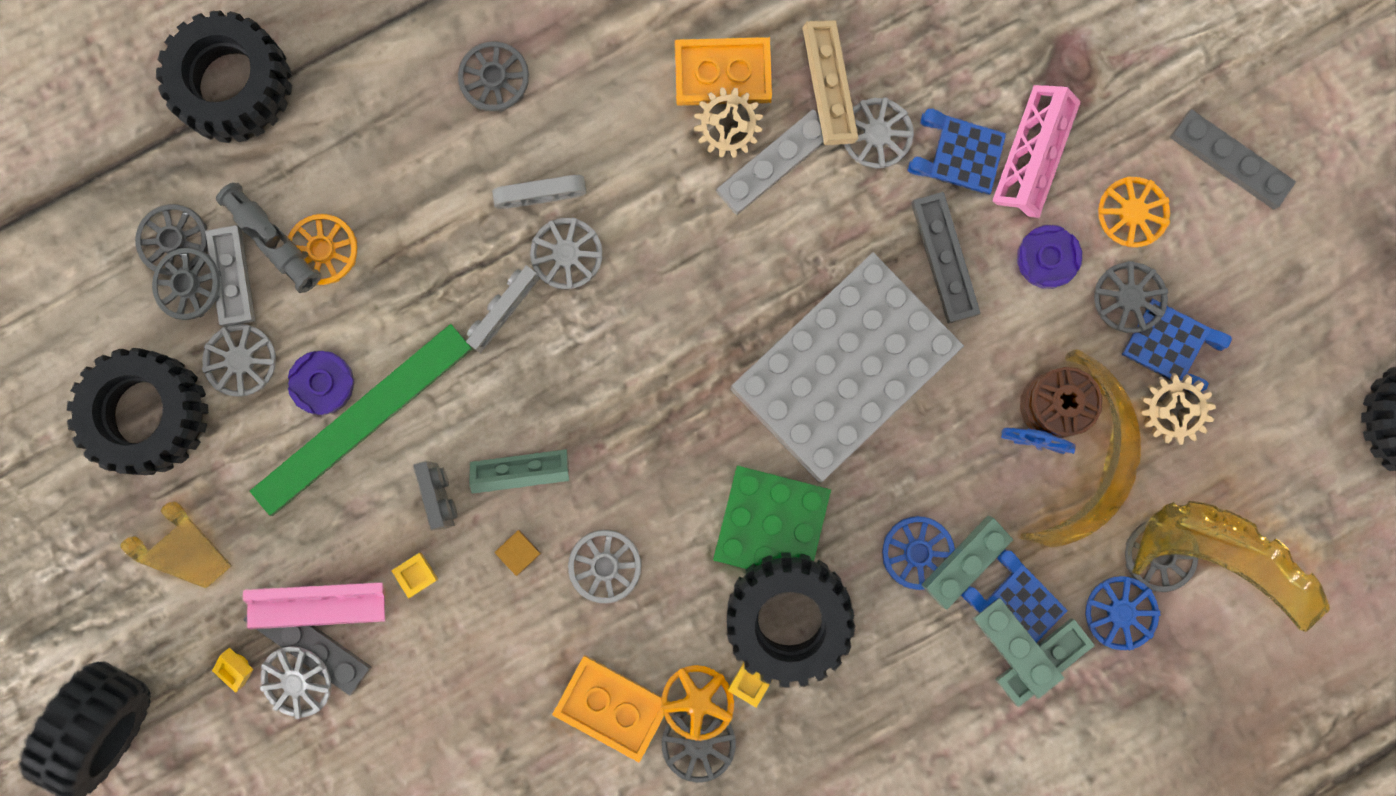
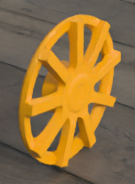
M1128 176L1111 184L1103 193L1098 207L1099 221L1104 232L1116 243L1134 248L1147 246L1159 239L1167 226H1169L1170 201L1151 179L1147 180ZM1133 183L1145 186L1138 199L1135 197ZM1126 184L1129 199H1124L1114 189ZM1150 190L1160 199L1149 204L1144 202ZM1111 196L1121 204V208H1104L1107 197ZM1162 205L1163 218L1150 214L1148 211ZM1104 215H1119L1121 220L1109 229ZM1145 220L1161 224L1154 235ZM1124 224L1129 226L1127 241L1113 234ZM1136 225L1141 227L1147 240L1134 242Z
M314 214L302 219L291 229L288 235L291 241L297 231L308 240L307 246L296 245L301 252L308 253V256L304 259L307 264L314 261V270L320 272L322 263H325L331 274L329 278L320 279L316 285L337 283L355 266L357 238L352 229L340 218L329 214ZM322 219L335 222L328 236L323 234ZM313 220L316 221L317 236L314 237L302 228L304 224ZM342 227L349 238L333 242L334 237ZM351 245L349 258L335 251L338 248ZM332 258L347 263L339 273H336L331 263Z

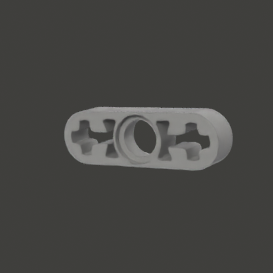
M569 175L501 186L492 190L494 206L498 209L571 199L587 193L584 176Z

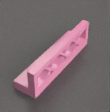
M1033 86L993 198V202L996 205L1017 207L1028 217L1040 218L1081 102L1068 87ZM1041 96H1053L1050 105L1039 112L1037 107ZM1040 122L1042 126L1040 133L1029 141L1027 138L1029 129ZM1030 152L1031 159L1029 163L1019 170L1016 166L1019 158ZM1019 181L1021 187L1017 198L1005 197L1008 188Z
M383 583L243 590V601L247 603L248 629L385 622V588Z

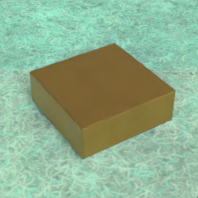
M520 530L516 531L494 552L515 576H518L541 555V552Z

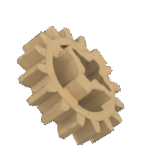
M724 87L720 88V96L718 97L712 92L708 93L711 101L708 104L700 101L699 105L704 111L694 115L695 118L701 120V124L695 126L694 130L703 131L704 134L698 141L700 143L706 141L710 143L707 149L708 152H712L715 147L718 148L719 157L722 158L726 150H730L733 158L736 157V149L738 148L747 153L748 147L746 144L748 142L754 144L758 142L753 136L754 132H762L763 128L756 125V121L762 119L763 115L754 114L753 111L759 104L757 102L748 104L747 101L750 94L747 92L741 98L738 97V88H733L731 95H727ZM727 100L724 110L718 114L710 113V110L717 103ZM738 103L746 109L750 121L741 119L737 112ZM732 107V118L737 121V126L730 127L726 138H724V126L719 124L720 118H726L727 113L730 112ZM707 124L716 126L720 133L718 142L709 134ZM740 131L747 133L737 143L730 144L731 137Z
M1172 373L1171 381L1167 382L1163 377H1159V387L1148 386L1152 394L1151 396H1142L1141 400L1148 404V407L1141 408L1140 413L1144 416H1149L1143 423L1146 428L1155 426L1151 432L1155 438L1163 433L1165 443L1169 444L1172 438L1175 437L1179 445H1183L1185 436H1189L1192 441H1196V431L1199 430L1206 434L1207 429L1203 424L1205 421H1214V418L1208 414V411L1216 409V405L1206 401L1212 396V393L1209 390L1201 392L1204 384L1200 380L1192 385V377L1186 374L1183 380L1180 381L1178 375ZM1183 389L1193 392L1198 400L1185 398ZM1168 391V395L1164 398V400L1162 402H1157L1158 399L1165 392ZM1178 398L1180 404L1185 408L1180 409L1179 415L1176 417L1170 409L1176 407ZM1197 416L1194 422L1187 426L1191 418ZM1157 418H1167L1170 420L1172 429L1160 424Z

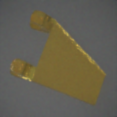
M175 501L163 506L161 512L177 527L149 551L136 536L126 538L120 544L121 549L136 562L203 588H208L232 567L229 561L188 517L182 506Z

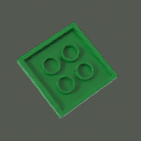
M736 466L713 561L747 569L753 563L756 566L760 565L764 557L771 555L773 559L781 558V553L791 552V557L798 558L800 553L809 555L811 561H814L831 489Z

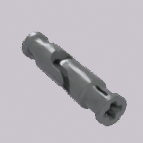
M232 182L223 187L216 196L217 203L220 206H225L232 213L234 222L244 233L254 239L255 244L280 273L288 275L295 283V289L298 293H305L315 287L321 279V273L318 270H313L304 260L303 253L280 228L268 221L266 212L257 202L249 200L238 182ZM281 239L284 245L275 249Z

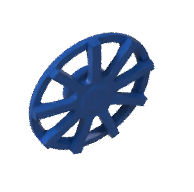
M1003 428L1001 431L1002 439L1012 440L1018 445H1034L1037 450L1041 451L1044 447L1059 454H1065V452L1075 453L1076 445L1074 443L1055 437L1047 432L1017 428Z
M909 517L896 523L885 536L882 547L883 564L889 575L900 585L909 589L924 590L921 586L925 581L923 567L927 565L935 571L938 567L931 561L932 557L947 558L955 550V546L949 532L937 521L927 517ZM922 522L918 539L913 537L908 524ZM928 524L941 531L929 542L925 541ZM901 527L909 540L908 544L892 538ZM945 537L950 552L933 551L932 546ZM889 544L903 549L904 554L889 559ZM906 560L908 564L901 575L898 576L891 564ZM913 567H917L919 584L905 581Z
M1125 576L1112 577L1102 581L1089 595L1085 610L1087 625L1093 636L1103 645L1115 650H1134L1145 644L1149 639H1152L1158 626L1159 616H1161L1157 600L1152 593L1153 591L1139 580ZM1116 582L1124 583L1121 599L1116 597L1109 584ZM1131 584L1142 590L1133 601H1129ZM1103 588L1112 601L1110 605L1094 600L1095 596ZM1148 597L1152 610H1137L1136 606ZM1095 606L1106 610L1107 616L1092 621L1091 607ZM1152 616L1149 629L1141 625L1136 620V617ZM1112 622L1113 626L1106 638H1103L1095 629V627ZM1130 625H1133L1144 634L1135 642H1132ZM1120 627L1123 628L1126 644L1112 643Z

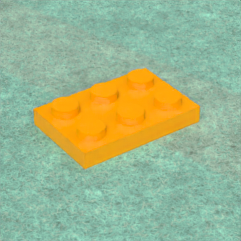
M770 37L675 40L677 105H699L700 101L708 104L711 101L708 93L712 92L718 97L720 96V88L723 87L727 95H731L733 88H738V97L740 98L746 92L749 93L748 104L772 102ZM727 100L719 102L717 104H726Z
M584 655L552 716L640 763L664 714L662 710V696Z

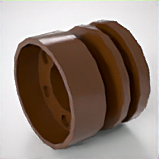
M1061 367L1035 377L1026 385L1020 398V412L1024 423L1029 429L1047 432L1058 438L1071 437L1086 432L1096 424L1102 412L1103 397L1099 385L1088 373L1078 368ZM1067 396L1068 400L1066 404L1069 407L1063 409L1061 406L1064 401L1061 399V397Z

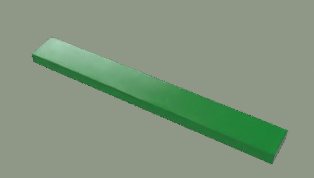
M452 324L448 325L249 492L269 516H274L472 351V347L466 343V340Z

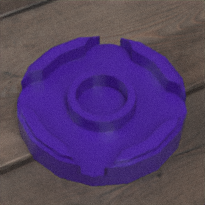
M1043 225L1033 229L1022 239L1017 250V264L1021 274L1029 283L1043 289H1055L1066 285L1076 276L1082 265V249L1078 239L1066 231L1065 228L1058 225Z
M308 352L297 359L289 370V396L296 406L308 413L318 415L335 413L345 406L352 396L354 387L352 370L344 359L332 352Z

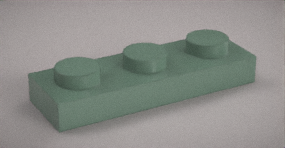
M567 449L470 462L469 486L472 494L569 481Z
M987 516L921 586L942 608L947 610L1013 541L1012 537L993 517Z
M1000 598L996 599L972 618L1037 699L1064 679L1063 675Z
M1072 618L1038 644L1060 673L1095 646L1075 619ZM1012 667L995 679L1017 707H1020L1033 696L1032 692Z

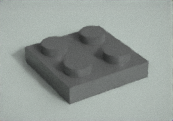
M429 461L413 464L430 529L440 530L455 526L454 518L458 517L457 509L453 499L448 500L445 487L449 486V481L444 467L439 468L438 463Z

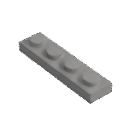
M814 109L811 110L716 189L717 194L736 216L824 144L817 112Z

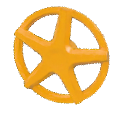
M700 665L684 667L674 673L667 681L662 693V710L670 727L679 735L698 741L711 739L723 732L732 720L734 712V697L728 691L729 684L725 677L709 667ZM702 672L712 676L713 679L703 688L699 689L688 673ZM677 678H680L686 692L685 698L667 703L670 687ZM720 685L726 693L727 711L714 704L711 700ZM686 711L691 716L690 733L678 727L669 713ZM708 714L723 720L721 725L714 731L700 735L704 715Z

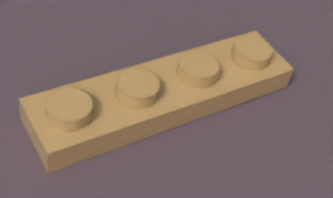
M806 21L802 28L824 145L854 144L859 138L836 21Z

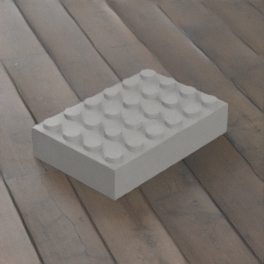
M873 252L731 386L730 390L818 482H823L955 356L964 345Z

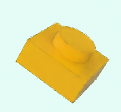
M422 552L391 570L408 599L438 581L437 576Z
M228 648L219 656L212 672L236 693L246 684L254 669L250 667L248 661L242 655L236 654L231 648Z
M743 662L728 687V691L757 708L770 684L760 681L759 673L756 672L751 675L744 669Z

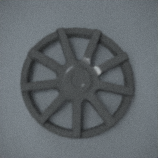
M485 42L472 48L462 59L458 70V83L464 97L476 108L502 112L515 105L524 97L529 83V70L525 59L514 47L502 42ZM494 47L493 62L487 63L479 50ZM500 48L513 53L503 65L498 63ZM473 54L476 55L483 65L481 70L466 66L467 61ZM518 59L523 71L507 73L506 70ZM465 72L480 76V80L465 85L463 74ZM523 78L519 91L507 83L508 79ZM484 86V91L478 101L468 93ZM500 88H505L515 96L503 103ZM491 90L495 92L497 105L484 104Z
M178 204L159 206L150 211L140 222L135 237L136 250L142 262L148 268L155 271L157 266L153 263L165 252L169 254L176 249L184 247L207 252L205 231L208 228L201 217L188 207ZM169 210L183 211L176 226L172 224ZM159 212H163L166 226L162 228L149 220ZM191 216L198 226L182 231L186 221ZM145 225L157 232L156 238L141 239ZM201 232V245L186 240L187 237ZM158 244L160 248L149 258H146L142 246ZM196 255L190 261V270H193L200 258ZM174 257L169 259L172 263L174 262ZM167 267L165 269L162 268L160 274L173 275Z
M179 248L167 254L159 262L153 275L152 290L156 303L168 316L179 320L201 318L212 307L214 302L218 301L220 297L218 293L221 272L218 271L216 264L207 253L195 248ZM189 253L200 257L193 270H190ZM181 254L183 270H178L169 259ZM207 263L211 273L199 277L200 270ZM164 265L173 273L170 280L158 279ZM212 279L211 292L200 286L201 283ZM158 285L170 286L173 292L161 300L158 293ZM196 293L209 297L202 307ZM180 296L176 313L166 307L175 298ZM190 298L195 312L184 314L187 300Z
M1134 261L1120 263L1109 268L1098 280L1094 292L1096 310L1102 320L1113 329L1125 333L1142 332L1157 324L1164 316L1168 302V288H1166L1162 278L1156 273L1157 271L1154 268ZM1127 268L1128 283L1125 285L1114 272ZM1134 269L1147 273L1138 285L1134 283ZM1110 277L1119 287V291L1101 289L1104 281ZM1151 278L1155 280L1159 287V290L1143 291V287ZM1100 295L1116 297V303L1103 310L1100 303ZM1161 295L1160 308L1145 301L1147 297ZM1120 307L1123 313L1119 324H1116L1106 315ZM1141 307L1156 314L1147 324L1141 313ZM1130 311L1135 313L1139 327H1124Z
M1153 519L1140 524L1132 532L1129 539H1127L1125 549L1126 567L1134 579L1139 580L1152 591H1174L1184 586L1194 575L1198 565V548L1191 533L1181 524L1168 519ZM1163 524L1161 539L1157 541L1150 527ZM1172 526L1183 534L1169 544L1167 543L1169 528ZM1143 531L1151 543L1150 547L1135 542ZM1188 539L1193 553H1177L1175 548ZM1133 547L1146 552L1147 557L1133 561ZM1177 559H1193L1188 574L1175 564ZM1150 563L1151 566L1148 572L1142 578L1135 567ZM1167 568L1174 570L1183 579L1174 585H1170ZM1157 569H1160L1163 586L1149 583Z
M682 711L675 714L672 720L682 730L690 733V729L681 719L683 716L688 715V713ZM715 717L706 730L701 728L700 735L712 732L719 722L722 723L723 720ZM730 723L726 727L728 735L701 741L670 737L669 733L672 728L669 724L666 725L662 736V753L668 767L678 777L686 781L702 783L716 779L728 769L736 749L735 734ZM730 741L728 757L713 749L714 744ZM667 742L682 744L685 746V749L670 758ZM710 754L725 762L714 773L707 759V756ZM686 755H690L691 760L685 774L674 763ZM697 759L702 760L707 776H692Z

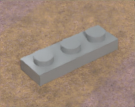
M235 225L206 230L209 257L216 264L218 271L221 272L218 293L220 297L216 301L219 325L226 327L255 322L242 229Z
M526 265L522 271L517 269L511 275L507 282L509 285L508 289L502 296L498 294L492 299L487 307L489 313L482 321L479 319L475 321L468 330L467 335L469 338L466 340V343L479 353L485 349L540 279L534 270Z

